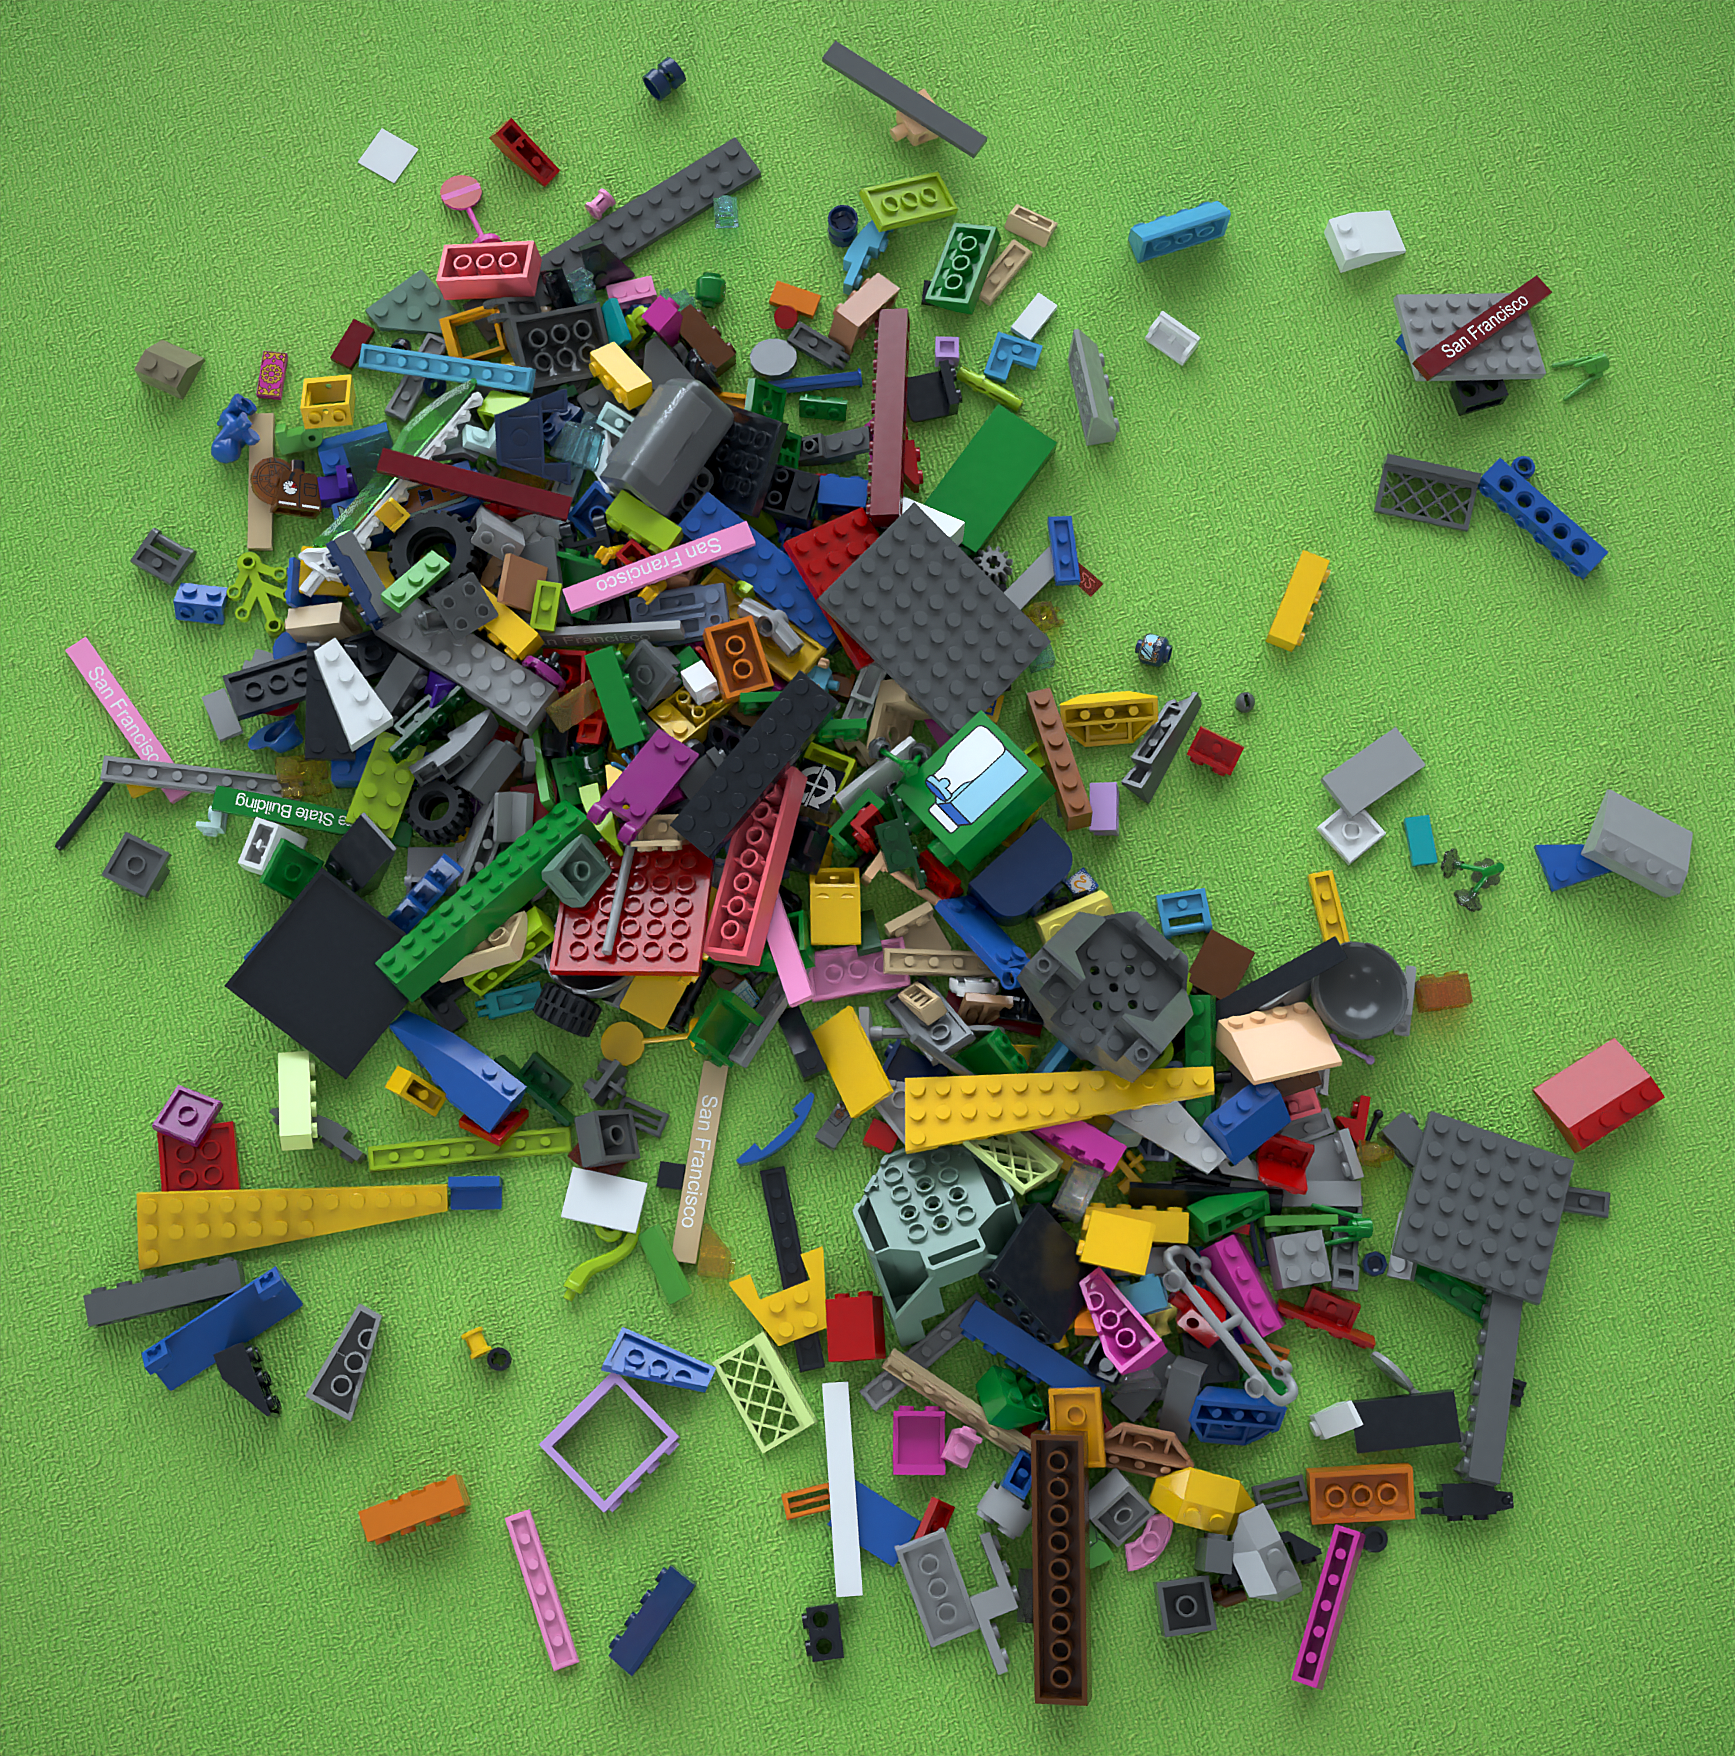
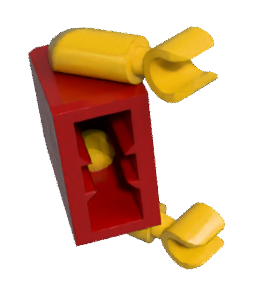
M632 538L625 545L621 544L609 548L600 546L594 558L601 560L603 565H607L610 559L616 558L618 567L621 568L652 555ZM664 579L640 588L641 592L638 594V597L645 599V604L649 605L666 589V580Z

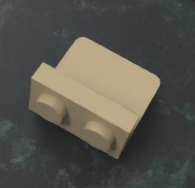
M679 814L653 815L638 834V840L631 841V847H637V851L658 850V846H662V851L682 850V845L690 844V842L670 826Z

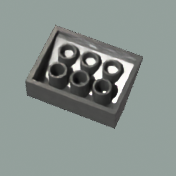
M599 302L514 317L502 323L507 346L515 366L536 369L533 389L593 378L594 376L589 369V363H591L590 352L609 344Z

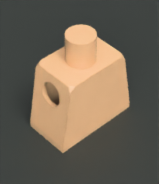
M924 88L918 92L920 95L934 103V101ZM897 110V126L890 129V134L895 142L907 137L913 146H917L939 137Z

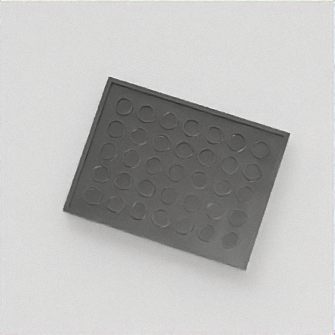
M915 502L816 600L950 737H953L980 710L985 712L1051 643L1048 637Z

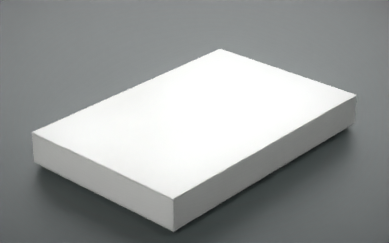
M573 1167L561 1218L636 1234L648 1183Z

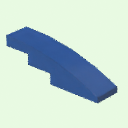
M444 853L395 907L387 919L408 934L462 873L463 868Z

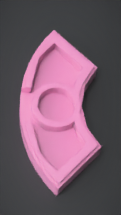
M1163 1513L1154 1514L1146 1521L1142 1534L1135 1541L1124 1544L1128 1572L1141 1569L1157 1559L1170 1540L1173 1520Z

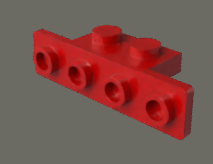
M1312 1285L1303 1307L1281 1298L1277 1302V1311L1287 1319H1299L1312 1329H1324L1331 1336L1337 1339L1346 1338L1351 1340L1354 1345L1363 1349L1367 1347L1374 1349L1376 1345L1373 1335L1353 1328V1324L1361 1309V1304L1314 1285Z

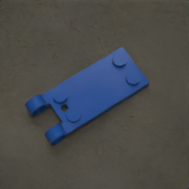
M970 895L939 900L934 908L999 978L1002 986L1008 990L1021 987L1017 976L1030 959L984 911L979 902ZM1010 974L1014 977V984L1010 980Z

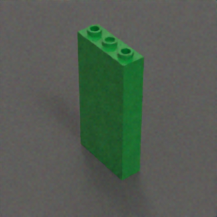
M998 404L923 505L965 522L963 541L958 547L973 560L975 557H978V551L985 548L1055 453L1057 442Z

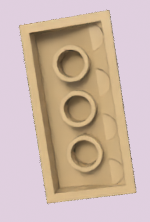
M525 911L511 916L439 979L441 983L521 960L527 938V914Z

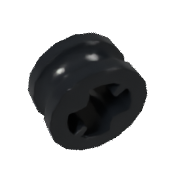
M498 1347L490 1351L487 1361L492 1369L504 1371L509 1368L512 1357L508 1350ZM498 1352L500 1355H506L507 1359L503 1360L505 1362L503 1366L493 1363V1358L496 1359L494 1355Z

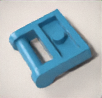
M1205 888L1157 895L1155 897L1161 935L1167 940L1171 939V936L1202 931L1205 934L1209 933L1212 929ZM1197 915H1201L1202 922L1172 927L1169 925V920Z

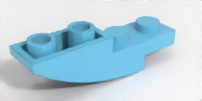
M871 220L857 235L843 259V270L848 272L843 283L844 294L850 295L855 288H860L863 280L861 275L863 269H868L871 258L878 260L880 252H885L889 239H887L888 233H893L894 229L878 232L873 220Z

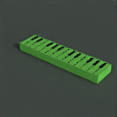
M541 723L532 736H529V739L533 738L536 755L535 773L540 802L550 812L556 805L548 757L544 756V751H542L544 733Z

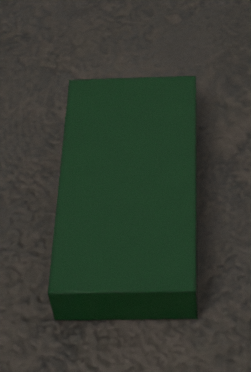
M873 909L861 911V945H856L858 957L883 951Z

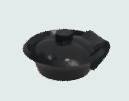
M692 349L685 361L684 366L695 380L702 382L712 392L723 393V389L718 384L715 375L718 370L712 362L709 365L704 362L697 350Z

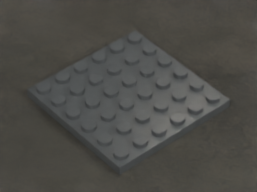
M1430 1111L1425 1122L1391 1255L1536 1306L1539 1305L1543 1295L1574 1160Z

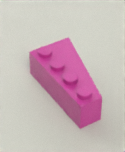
M1082 1120L1029 1130L1105 1179L1112 1173L1127 1148L1126 1145L1101 1132L1094 1125L1085 1123Z

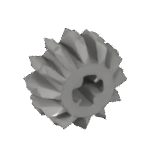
M987 546L986 552L979 550L978 557L973 559V562L996 586H999V580L1004 583L1007 582V575H1011L1013 571L1010 567L1013 564V560L1007 558L1009 554L1007 551L1000 553L999 546L996 547L995 551H992V548ZM995 564V569L989 568L990 565Z

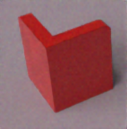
M874 1118L863 1139L862 1145L870 1149L874 1146L889 1154L892 1152L899 1137L890 1125Z

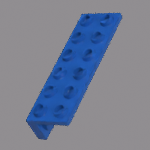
M275 1266L142 1352L144 1367L150 1375L156 1373L165 1386L172 1391L214 1364L216 1361L213 1354L241 1342H248L302 1307L303 1303Z

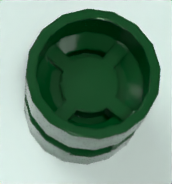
M587 744L576 749L572 755L577 769H580L579 776L582 785L587 786L598 783L599 786L607 784L605 765H609V763L604 762L607 756L603 745Z

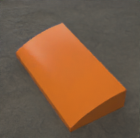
M1408 1462L1305 1468L1307 1495L1309 1498L1308 1506L1312 1525L1415 1519L1413 1467Z

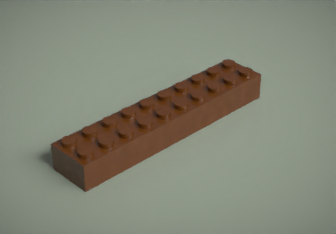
M1035 1430L1031 1434L1035 1704L1088 1706L1092 1699L1088 1431Z

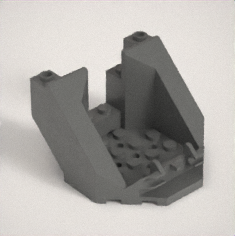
M1136 911L1121 912L1107 916L1078 912L1037 952L1017 976L1018 982L1044 1020V1027L1082 1061H1090L1131 1083L1144 1073L1193 1016L1186 991L1188 957ZM1096 967L1099 970V974L1092 975L1090 968ZM1125 967H1132L1134 973L1132 975L1127 974ZM1115 984L1118 988L1117 992H1111L1109 985ZM1134 1001L1137 1005L1136 1009H1130L1128 1002ZM1093 1002H1099L1102 1006L1101 1009L1095 1010Z

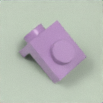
M935 337V367H939V361L949 360L950 368L958 367L959 337Z

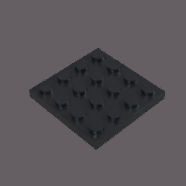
M724 403L733 412L734 422L704 464V467L711 472L714 479L709 493L726 507L759 518L789 424ZM698 475V478H697V484H698L699 481H700L699 475Z

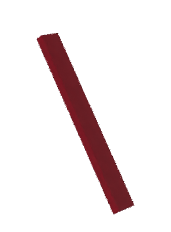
M383 448L377 466V473L563 522H567L573 497L386 448Z

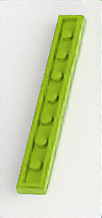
M571 1127L517 1131L501 1147L479 1136L368 1146L369 1172L573 1152Z

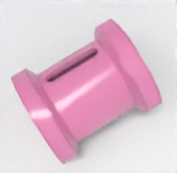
M601 188L598 191V195L591 202L585 204V208L592 217L600 220L602 214L610 206L613 207L616 202L610 193Z

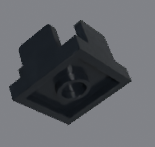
M798 815L784 870L817 876L831 836L828 832L830 828L816 824L809 817Z

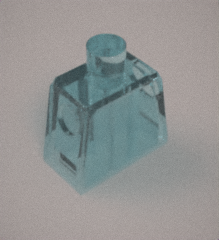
M585 411L581 423L566 422L549 455L560 462H570L571 466L597 472L605 441V435L595 429L598 416Z

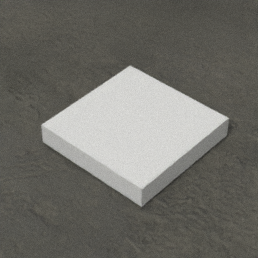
M1340 808L1316 828L1348 866L1386 834L1365 809L1350 819L1343 809Z

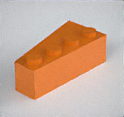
M454 1474L447 1477L445 1481L442 1480L428 1484L421 1490L405 1493L398 1496L397 1499H390L359 1511L358 1514L367 1542L375 1541L376 1545L390 1541V1535L400 1532L401 1536L416 1531L415 1526L425 1522L427 1527L441 1522L440 1516L450 1513L451 1517L465 1513V1507L471 1505L462 1475Z

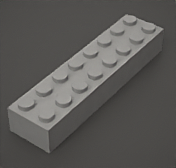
M418 598L400 613L402 615L401 618L383 626V628L376 631L372 623L369 624L376 636L428 670L436 671L457 683V685L460 684L468 696L529 736H532L544 720L549 707H554L560 699L556 687L472 633L460 640H456L450 630L440 632L434 636H423L415 625V622H418L417 615L421 611L434 608Z

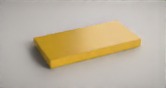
M847 1006L811 1032L851 1118H858L894 1092L853 1007Z

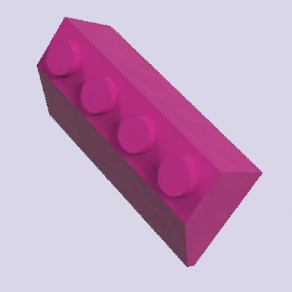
M1240 1233L1233 1234L1199 1252L1201 1257L1209 1258L1211 1261V1269L1209 1271L1262 1338L1287 1325L1283 1316L1277 1311V1304ZM1238 1325L1237 1327L1240 1330L1246 1344L1248 1345L1252 1343V1341L1248 1338L1245 1332Z

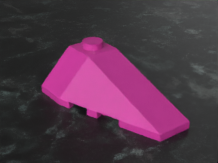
M1100 1267L1096 1268L1079 1282L1104 1353L1121 1375L1149 1368L1168 1352L1161 1338Z

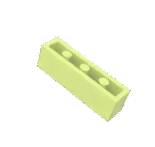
M309 1051L278 1053L279 1126L282 1151L312 1149L313 1138H318L317 1122L312 1123V1117H317V1104L312 1102V1096L317 1095L316 1081H311V1076L316 1075L315 1060L310 1061Z

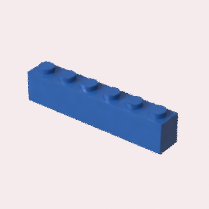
M977 1300L973 1301L958 1325L963 1329L960 1334L973 1342L976 1338L985 1343L982 1347L994 1356L999 1352L1006 1357L1004 1361L1006 1364L1018 1370L1019 1366L1028 1371L1026 1377L1037 1384H1040L1042 1380L1050 1386L1049 1388L1101 1387L1102 1394L1107 1387V1384L1090 1376L1087 1371L1047 1345L1039 1342L1036 1338Z

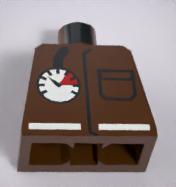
M291 460L290 470H283L277 478L270 513L316 519L322 512L317 476L305 473L304 461Z

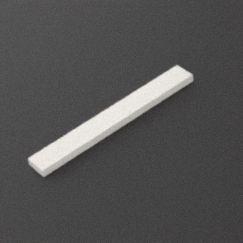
M848 1382L822 1383L836 1597L863 1595Z

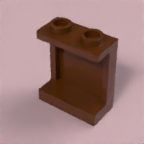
M1211 929L1188 971L1191 973L1189 982L1193 984L1190 994L1216 995V1002L1236 991L1256 952Z

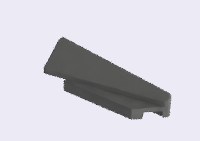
M1192 692L1189 698L1179 702L1176 699L1166 702L1158 715V721L1150 727L1131 756L1133 763L1136 765L1122 779L1121 783L1148 804L1151 802L1202 705L1198 692Z

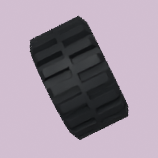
M437 777L434 781H429L422 787L418 784L416 786L418 789L415 792L411 791L409 795L412 798L406 801V805L409 808L405 809V815L408 817L407 821L412 828L427 842H432L434 845H440L442 842L444 845H448L450 840L456 842L459 840V835L462 834L464 836L467 833L465 829L466 827L470 828L472 825L470 819L474 818V812L471 809L474 807L468 795L456 783H452L449 779L442 780L440 777ZM449 802L446 814L438 820L431 821V813L434 808L441 803Z
M545 983L532 1011L541 1019L580 1037H590L603 1009L592 1000L576 996L555 983Z

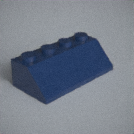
M673 1565L669 1569L663 1567L655 1579L658 1582L653 1592L648 1589L639 1603L643 1605L637 1614L632 1612L624 1623L627 1627L622 1636L617 1634L608 1646L612 1650L608 1656L631 1676L640 1668L697 1585L695 1581Z

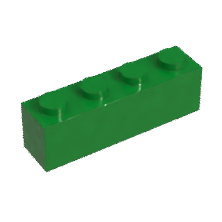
M609 646L585 655L584 657L616 749L622 751L649 741L647 735L650 734L648 725L645 720H641L639 711H642L637 696L633 697L630 689L634 687L629 673L625 674L622 666L626 664L622 651H617V648L614 646Z

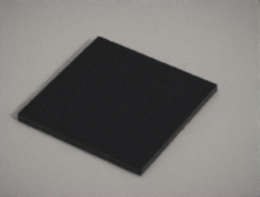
M321 867L224 986L346 1080L409 1001L375 964L385 952L391 950L407 934Z

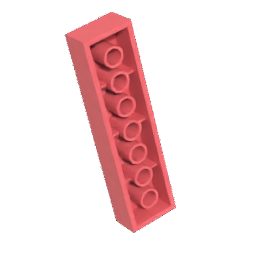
M791 766L731 838L703 951L716 961L760 965L807 782V777L796 767Z

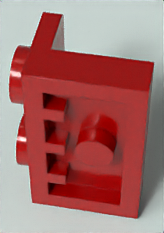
M928 850L920 853V858L917 862L919 868H923L927 877L925 885L942 900L961 896L964 892L960 887L961 880Z

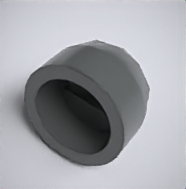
M1249 692L1239 694L1235 700V707L1241 713L1250 712L1255 705V698ZM1244 697H1247L1249 704L1248 707L1245 706Z

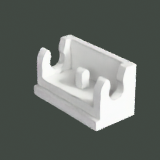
M1162 311L1148 329L1149 332L1145 340L1183 366L1198 347L1201 337Z

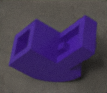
M346 465L336 466L337 475L317 477L322 509L332 508V504L359 496L356 473H347Z

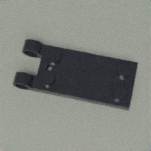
M602 513L593 516V525L597 537L577 541V530L572 521L559 524V533L564 552L566 548L580 551V556L588 558L589 554L595 555L600 546L606 548L614 546L611 527L607 524L606 514ZM588 546L593 548L591 553L587 551ZM616 558L608 561L607 564H610L608 572L619 568ZM625 594L600 603L596 621L579 618L581 626L631 623Z
M307 641L305 760L356 761V750L351 751L315 660L314 651L320 648V641ZM345 642V652L357 667L358 642Z

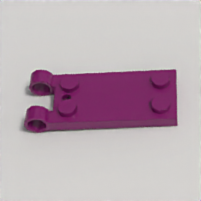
M658 729L603 797L592 805L586 818L599 825L611 811L627 822L619 831L617 839L629 846L631 841L635 840L640 831L699 760V754L663 730ZM624 805H627V806H629L630 808H629V809H624L623 806H624Z

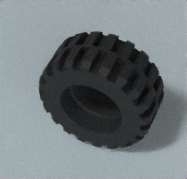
M436 509L428 510V514L424 515L420 512L415 514L416 518L411 521L408 518L403 523L404 527L402 529L398 528L394 532L396 538L395 540H390L388 547L391 551L387 553V560L390 563L389 570L395 581L418 563L421 555L429 547L439 543H450L457 547L455 558L450 564L451 570L418 597V599L426 604H429L426 598L468 573H474L480 582L482 577L480 572H483L486 567V563L483 560L486 557L485 550L471 543V538L475 532L471 525L458 514L452 515L447 510H441L438 513Z

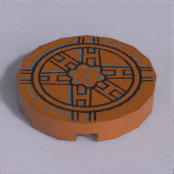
M270 457L262 459L255 465L250 475L251 488L261 501L271 505L277 478L283 470H290V463L281 458Z

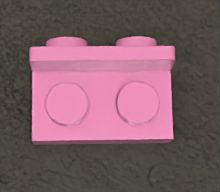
M652 276L606 286L608 298H617L623 315L631 305L649 303L652 305L657 299Z

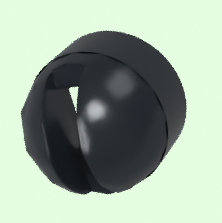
M398 338L391 345V348L402 350L404 348L411 351L412 345L409 340Z

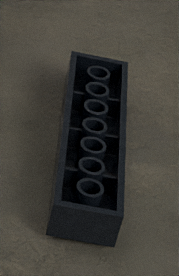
M799 670L670 826L708 858L713 860L841 707L840 703Z

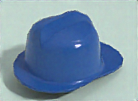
M290 714L279 721L262 727L250 738L248 747L251 750L269 747L277 753H284L294 749L303 743L304 740L300 730L295 725L296 716Z

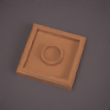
M511 553L505 554L497 602L532 614L537 580L546 581L548 568Z

